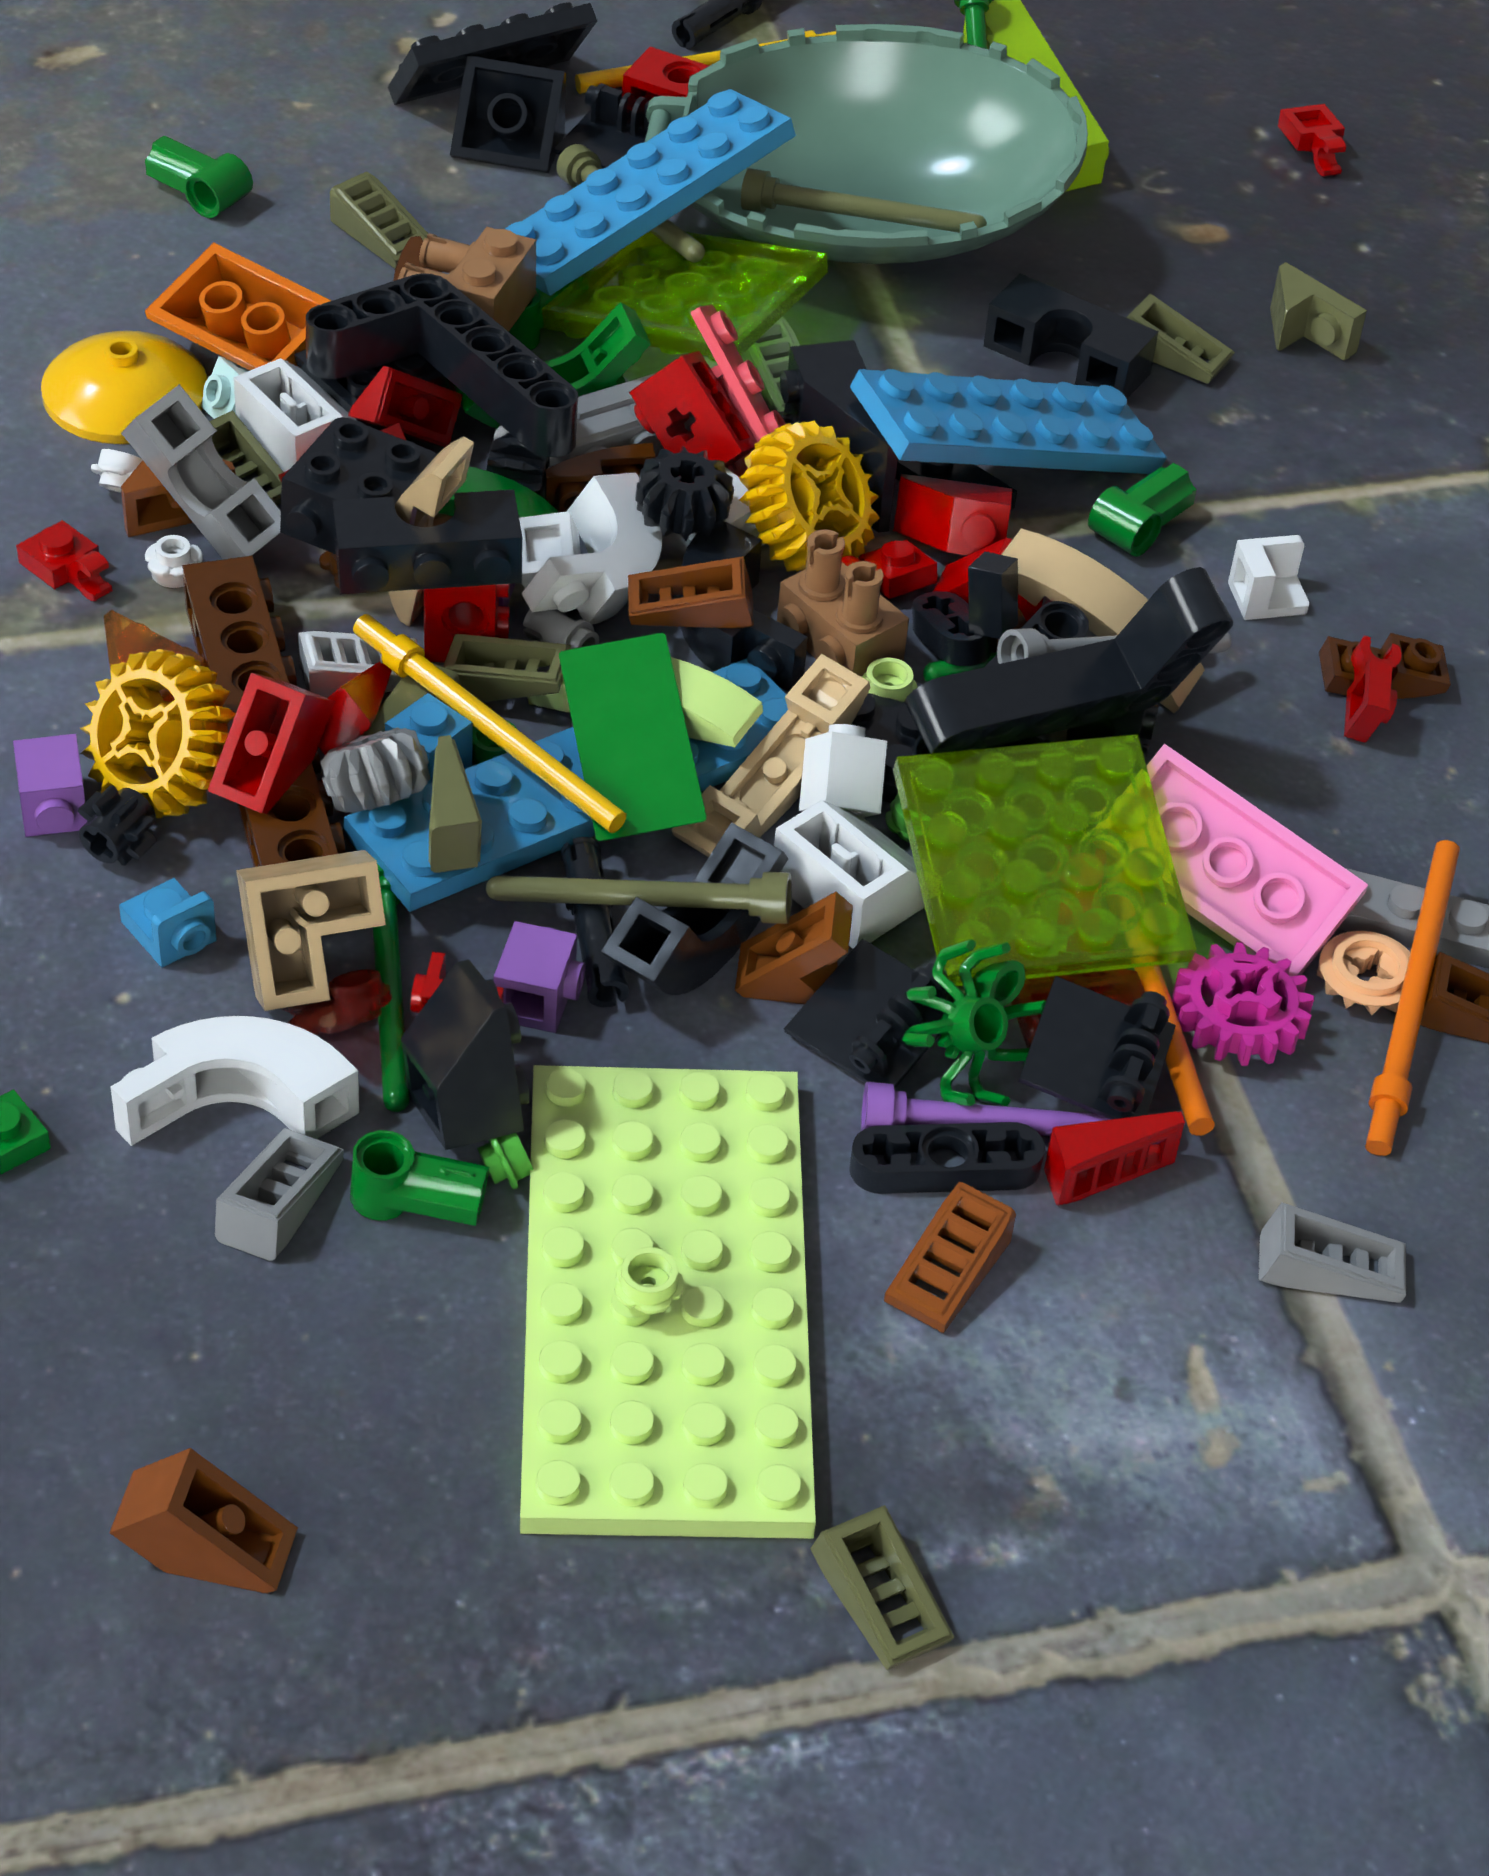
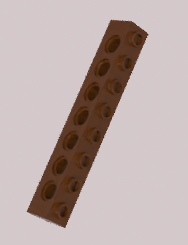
M253 556L182 565L185 607L200 665L216 672L217 679L215 684L221 685L224 689L230 691L223 707L230 708L235 713L237 712L251 673L279 679L297 686L292 656L281 657L280 653L285 651V637L280 616L270 617L269 613L274 612L270 580L268 577L259 579ZM231 720L227 724L228 732L230 731L233 720ZM318 749L314 760L267 814L259 813L237 803L253 867L346 853L340 823L329 824L327 816L333 815L332 798L327 796L323 781L316 779L315 774L321 772Z

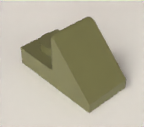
M1287 262L1279 266L1270 306L1276 349L1281 351L1304 336L1343 361L1357 353L1367 310Z

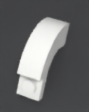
M636 472L593 476L567 510L574 520L588 553L548 558L521 593L532 612L556 609L560 612H567L577 608L583 620L590 622L592 625L603 622L616 615L629 601L628 575L653 571L661 553L662 533L660 526L650 527L644 525V516L642 512L637 510L635 493L639 477Z
M253 1016L214 1017L193 1021L166 1030L151 1038L154 1062L144 1068H137L129 1072L121 1081L110 1086L116 1131L131 1146L197 1108L222 1102L246 1103L260 1107L276 1116L289 1130L315 1139L359 1114L358 1070L339 1051L317 1035L300 1027L273 1019Z

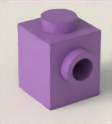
M514 921L494 974V983L496 987L504 988L503 1003H511L514 1006L520 1026L556 1033L567 1000L577 1001L579 999L584 983L586 964L576 961L577 934Z

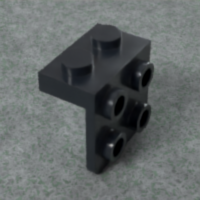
M345 417L337 418L282 477L280 532L336 554L333 500L394 497V504H396L400 496L437 454L413 442L364 425L359 421Z

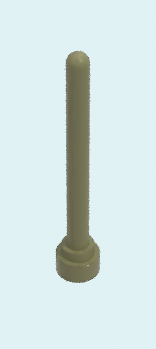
M573 144L564 149L558 158L556 166L558 176L572 188L586 181V178L592 172L602 169L600 158L581 144ZM668 219L649 231L690 262H699L705 255V248L699 241Z
M748 168L741 189L742 209L764 213L767 208L775 209L778 204L960 233V224L974 221L977 229L987 226L986 219L980 214L780 184L779 178L771 177L770 171Z
M763 872L762 878H751L749 884L494 876L486 884V893L495 901L628 906L632 904L635 897H638L656 907L748 910L749 916L761 917L762 923L789 924L792 906V879L789 872Z

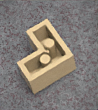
M359 850L236 870L255 997L264 1011L330 1000L321 936L386 925L377 860L366 850Z

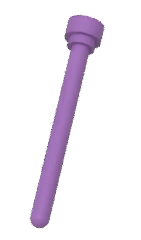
M866 1082L862 1100L861 1131L868 1127L882 1125L1017 1122L1032 1127L1041 1136L1051 1137L1052 1129L1056 1126L1110 1119L1092 1113L982 1104L964 1106L954 1102L909 1099L905 1091H895L894 1084Z

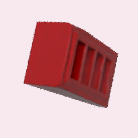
M380 661L327 697V699L335 701L318 746L325 755L330 749L356 740L371 727L378 713L392 672L390 668Z
M1174 1111L1053 1127L1044 1171L1056 1205L1069 1204L1175 1163L1185 1124L1182 1112Z

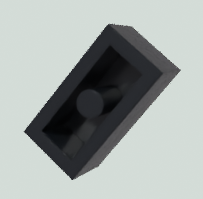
M984 552L968 567L969 633L1000 639L1005 631L1013 629L1018 624V558Z

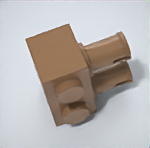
M486 227L478 239L471 245L429 233L427 238H424L420 249L419 262L421 267L406 262L398 277L399 280L421 273L441 276L509 332L536 294V239L517 235L506 229ZM429 268L435 269V270H439V271H442V272H446V273H449V274H445V273H441V272H438V271L430 270Z
M828 529L817 530L811 533L807 539L806 569L780 582L777 621L808 636L806 651L815 659L823 654L861 677L867 672L869 664L874 660L890 657L904 661L909 618L880 594L884 577L882 569L876 570L877 565L867 561H858L847 567L842 562V555L845 549L843 537L838 538L837 532Z

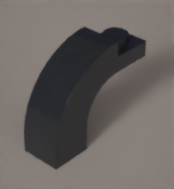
M725 522L724 527L713 528L709 538H704L697 534L693 537L684 554L682 566L744 556L753 589L759 583L762 539ZM754 609V626L680 627L690 649L713 671L747 658L748 663L760 668L779 687L788 692L804 675L808 636Z
M731 822L693 882L749 884L751 878H762L763 872H781L788 861V857L781 849ZM635 897L601 952L614 964L664 993L681 995L698 988L712 978L740 949L741 943L748 939L761 919L758 916H749V911L742 909L667 907L659 910L642 899Z

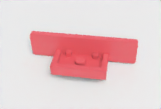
M713 305L700 306L691 311L692 318L718 364L711 368L756 442H759L763 436L774 432L776 428L785 425L786 422L777 410L770 412L760 393L765 387L758 370L751 361H743L733 342L738 340V335L727 314L723 310L717 312ZM751 452L727 467V469L738 477L743 475L748 469L744 458L750 455Z

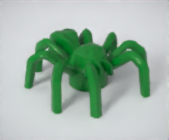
M970 939L943 948L939 952L932 968L934 980L954 999L953 1003L935 996L936 988L934 986L915 987L906 992V996L910 1001L942 1011L944 1014L941 1020L910 1027L905 1032L902 1041L909 1046L931 1048L935 1040L932 1035L940 1033L941 1036L937 1042L938 1046L946 1048L945 1056L947 1058L956 1059L940 1080V1093L943 1101L972 1106L976 1103V1098L982 1102L1008 1107L1011 1101L1008 1096L986 1091L980 1082L979 1073L985 1054L992 1061H1025L1030 1048L1004 1049L998 1047L1006 1038L1008 1020L1042 1014L1046 1001L1003 1007L1011 1003L1024 987L1026 979L1024 965L1018 961L993 963L976 972L972 978V969L982 960L1009 953L1011 947L1008 942L979 948L964 960L958 973L966 993L964 995L944 974V967L948 960L973 951L976 942ZM972 1059L968 1072V1082L973 1094L952 1090L951 1085L954 1079Z

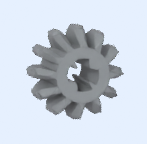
M394 728L389 731H379L372 735L361 736L359 739L343 743L340 747L330 749L320 761L324 774L322 781L327 796H331L335 810L346 813H357L367 809L370 811L377 807L391 805L398 800L409 798L411 794L421 792L431 779L427 767L429 760L424 745H420L416 731L407 728Z

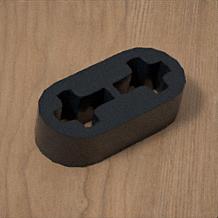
M934 591L919 595L913 600V631L943 661L956 666H973L981 664L990 658L991 637L969 633V604L963 598L950 592Z

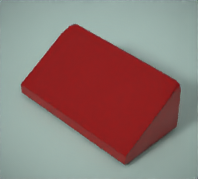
M383 366L352 405L348 417L382 429L399 423L405 437L446 447L451 441L463 395L393 368Z

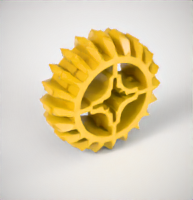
M814 420L811 422H797L792 425L791 423L776 428L774 432L763 436L759 442L754 444L755 450L744 458L748 469L739 477V480L748 491L745 492L739 501L749 506L751 515L745 523L755 524L759 532L758 538L762 539V544L770 546V560H783L787 571L805 570L808 550L807 539L814 531L824 529L835 531L838 533V538H844L845 549L842 557L855 556L858 558L861 554L865 553L864 546L875 538L871 526L880 519L871 508L872 503L879 496L869 489L868 481L873 474L864 473L860 465L863 454H852L849 451V437L836 438L833 426L819 427Z
M157 649L156 651H149V653L129 654L127 663L111 664V679L95 682L100 694L99 699L85 703L93 715L91 723L80 728L90 736V745L81 754L90 760H95L88 777L102 783L101 793L110 785H113L117 791L122 788H130L139 792L154 808L156 818H162V816L167 815L179 816L188 814L190 806L197 807L200 804H207V790L229 734L227 724L236 715L230 708L223 707L230 691L224 689L221 685H216L217 673L211 671L208 667L201 666L199 660H195L190 655L178 653L175 655L173 651ZM167 688L175 700L171 703L163 701L159 691ZM146 765L153 767L159 778L152 780L143 767Z

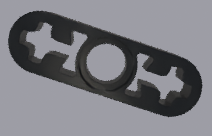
M1017 1122L872 1126L862 1130L855 1137L852 1145L849 1171L853 1181L859 1187L877 1194L951 1192L959 1182H963L979 1191L1020 1190L1031 1186L1039 1178L1045 1153V1144L1043 1138L1035 1129ZM937 1149H952L961 1154L965 1162L956 1167H944L935 1163L929 1154ZM979 1151H983L982 1162L985 1163H977ZM1005 1151H1014L1017 1159L1022 1161H1012L1009 1153ZM910 1152L917 1153L916 1165H911L912 1154H909ZM873 1155H884V1160L888 1164H878L877 1158Z

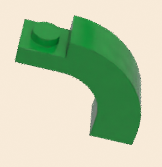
M620 302L579 346L563 356L543 362L571 384L578 392V397L625 383L623 374L641 358L643 352L651 345V342L636 311ZM454 385L456 392L463 395L461 404L466 414L490 427L497 429L500 426L498 422Z

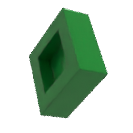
M14 1089L0 1096V1175L51 1149L49 1132Z

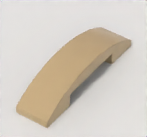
M462 437L442 449L395 504L396 513L403 521L414 526L432 527L434 517L466 481L474 442L466 437ZM424 589L388 592L399 621L410 626L424 610Z
M1020 529L1001 554L1018 558L1019 595L1035 607L1044 596L1052 602H1068L1078 607L1089 621V630L1096 636L1118 635L1148 601L1143 594L1127 581L1096 560L1064 543L1036 532ZM1201 662L1165 700L1160 702L1173 713L1180 708L1205 671Z
M821 654L785 696L788 708L786 713L720 790L709 785L702 793L707 817L706 821L672 828L673 835L707 857L710 856L731 822L760 838L800 797L805 739L827 733L829 725H851L871 688L869 681Z

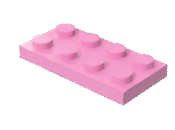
M1165 743L1090 835L1089 844L1103 852L1108 858L1234 947L1236 942H1243L1247 954L1256 955L1258 950L1266 947L1269 949L1268 960L1273 963L1286 958L1292 962L1289 976L1302 975L1364 896L1368 887L1366 882Z

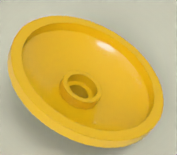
M112 331L84 338L72 344L55 357L44 372L41 392L46 412L56 424L66 431L91 441L108 444H129L121 432L137 416L179 384L197 407L202 410L203 389L207 375L199 359L188 349L171 339L141 331Z

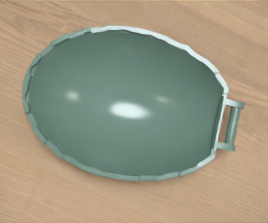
M836 25L835 35L805 37L804 28L787 30L788 40L760 47L757 39L753 38L720 50L719 61L690 76L687 97H654L649 101L646 112L649 126L645 142L667 129L668 125L675 119L685 117L705 105L714 94L728 89H732L790 117L796 134L794 138L690 205L723 228L768 247L837 262L865 264L912 263L945 258L981 248L1015 233L1044 214L1070 187L1079 174L1085 159L1088 137L1086 115L1078 97L1070 98L1060 87V76L1034 58L1026 65L1007 56V46L995 41L991 43L989 49L964 43V33L913 25ZM748 168L770 171L771 177L779 178L780 184L980 214L986 219L987 226L977 229L974 221L960 224V233L778 204L775 209L767 208L764 213L742 209L741 189Z

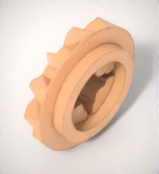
M1345 932L1329 940L1323 947L1319 958L1317 976L1325 980V994L1341 995L1343 997L1345 1009L1357 1003L1364 1005L1371 1016L1382 1006L1390 1011L1397 1012L1410 951L1395 939L1377 932ZM1374 964L1377 965V976L1371 977L1369 981L1359 979L1358 974H1363L1366 969L1370 970Z

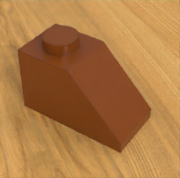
M189 1448L133 1471L110 1534L165 1573L268 1594L276 1591L298 1527L192 1448Z

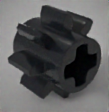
M110 785L103 793L96 791L78 809L79 814L87 820L79 831L81 843L93 857L101 862L114 863L118 860L121 865L125 866L132 858L139 860L157 842L156 837L148 831L156 822L154 808L142 794L133 789L122 788L117 791L113 785Z

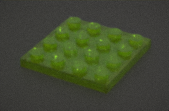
M647 232L578 277L542 308L543 328L565 332V335L571 338H586L622 302L636 311L651 342L650 347L659 348L661 352L666 354L700 351L703 356H708L711 361L716 362L691 316V311L696 308L713 305L717 312L723 310L733 323L738 335V340L733 343L740 356H742L828 273L827 253L686 232L705 248L703 259L694 263L688 261L652 233Z
M1138 735L900 756L896 758L893 769L936 957L943 948L970 939L976 942L973 951L948 960L944 967V971L949 979L956 986H963L958 974L959 968L972 952L982 947L1008 942L1011 947L1009 953L982 960L972 969V978L978 971L993 963L1012 960L1024 965L1026 979L1192 961L1197 948Z

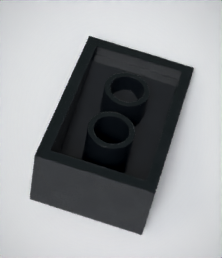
M848 340L790 347L788 370H782L780 374L781 395L785 403L784 414L780 415L786 424L791 423L792 425L797 422H811L815 420L819 427L833 426L836 438L849 437V451L852 454H863L860 465L864 473L873 474L868 481L869 489L879 496L872 503L871 508L880 519L872 524L871 527L878 533L888 532L898 457L850 388L858 370L866 369L855 341Z

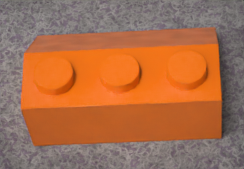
M213 242L145 310L147 319L250 371L280 358L299 367L295 363V354L306 349V313L311 308L331 300Z

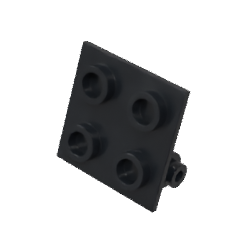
M603 83L597 87L589 86L585 94V104L591 106V110L554 148V153L560 155L570 145L581 144L600 158L602 169L608 167L625 156L631 147L645 142L649 126L646 118L649 104L648 99L641 96L636 101L633 93L627 92L623 96V91Z
M861 939L785 1026L784 1032L865 1083L894 1084L895 1089L930 1048L906 1045L902 1041L905 1032L914 1025L941 1020L944 1014L942 1011L910 1001L906 996V992L915 987L934 986L936 988L935 996L952 1003L954 999L934 980L932 975L934 963H928L925 968L917 967L913 970L866 940ZM940 1033L932 1035L935 1038L934 1042L940 1036Z
M1055 976L1018 1082L1110 1120L1148 1115L1176 1027L1175 1024L1168 1022L1170 1012L1166 1007L1167 1001L1165 997L1157 992L1148 991L1144 992L1141 998L1135 999L1131 1006H1128Z

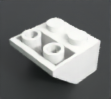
M282 358L233 377L236 415L283 472L289 470L335 419L345 417L357 421L354 418L348 417V412L301 368Z
M821 800L776 828L774 846L781 849L788 857V861L781 872L791 873L792 899L805 909L830 894L838 892L853 905L849 941L851 948H854L861 939L871 943L946 894L947 884L862 816Z

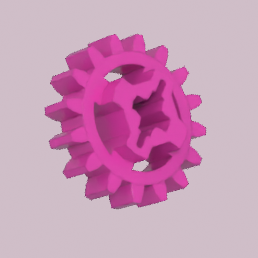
M1236 942L1233 953H1225L1218 944H1213L1210 947L1208 959L1193 953L1190 955L1188 968L1179 969L1172 1002L1176 1013L1179 1014L1178 1019L1182 1031H1195L1192 1046L1195 1049L1205 1047L1208 1044L1214 1046V1059L1220 1062L1229 1052L1237 1054L1241 1066H1248L1251 1055L1258 1054L1267 1064L1274 1063L1277 1049L1291 1055L1295 1051L1297 1040H1304L1306 1037L1314 1002L1313 995L1304 993L1307 978L1305 975L1289 976L1292 962L1287 958L1277 963L1269 961V949L1266 947L1258 950L1256 955L1247 954L1243 942Z

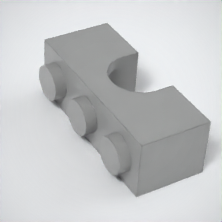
M179 384L137 416L121 434L222 559L251 556L281 533V511L255 478L249 482L244 481L235 475L224 463L212 441V436L217 430Z

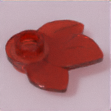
M372 969L350 971L332 979L328 985L330 1000L280 1009L294 1016L287 1022L288 1024L300 1027L315 1035L321 1032L330 1035L349 1030L360 1023L377 1018L382 1013L381 1008L391 1001L392 994L390 986L382 982L380 972Z

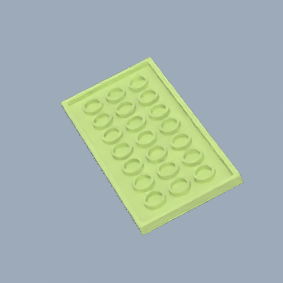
M533 1065L531 1164L533 1170H530L520 1534L814 1539L816 1514L797 1072ZM643 1247H655L669 1253L676 1261L678 1272L682 1274L684 1280V1289L681 1297L677 1300H672L671 1306L666 1311L656 1314H646L635 1308L626 1307L619 1301L614 1290L616 1283L619 1282L616 1279L618 1267L629 1253ZM643 1284V1286H645V1287H654V1286H655V1285H652V1284Z

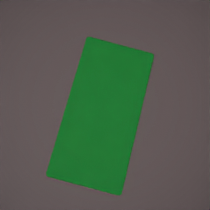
M656 633L561 651L559 659L584 781L627 815L625 823L615 833L608 832L592 819L596 839L598 841H605L706 821V812L666 635L664 633Z

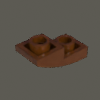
M653 443L630 444L601 449L570 458L546 469L545 500L559 513L566 512L593 476L636 472L638 477H640V471L644 467L645 459L656 458Z
M1390 633L1381 649L1370 646L1372 653L1382 659L1392 644L1399 645L1402 657L1400 663L1392 672L1391 689L1397 691V699L1446 693L1451 686L1442 645L1434 644L1422 638L1414 639ZM1327 637L1319 651L1326 692L1347 696V690L1354 681V667L1351 662V655L1359 642Z

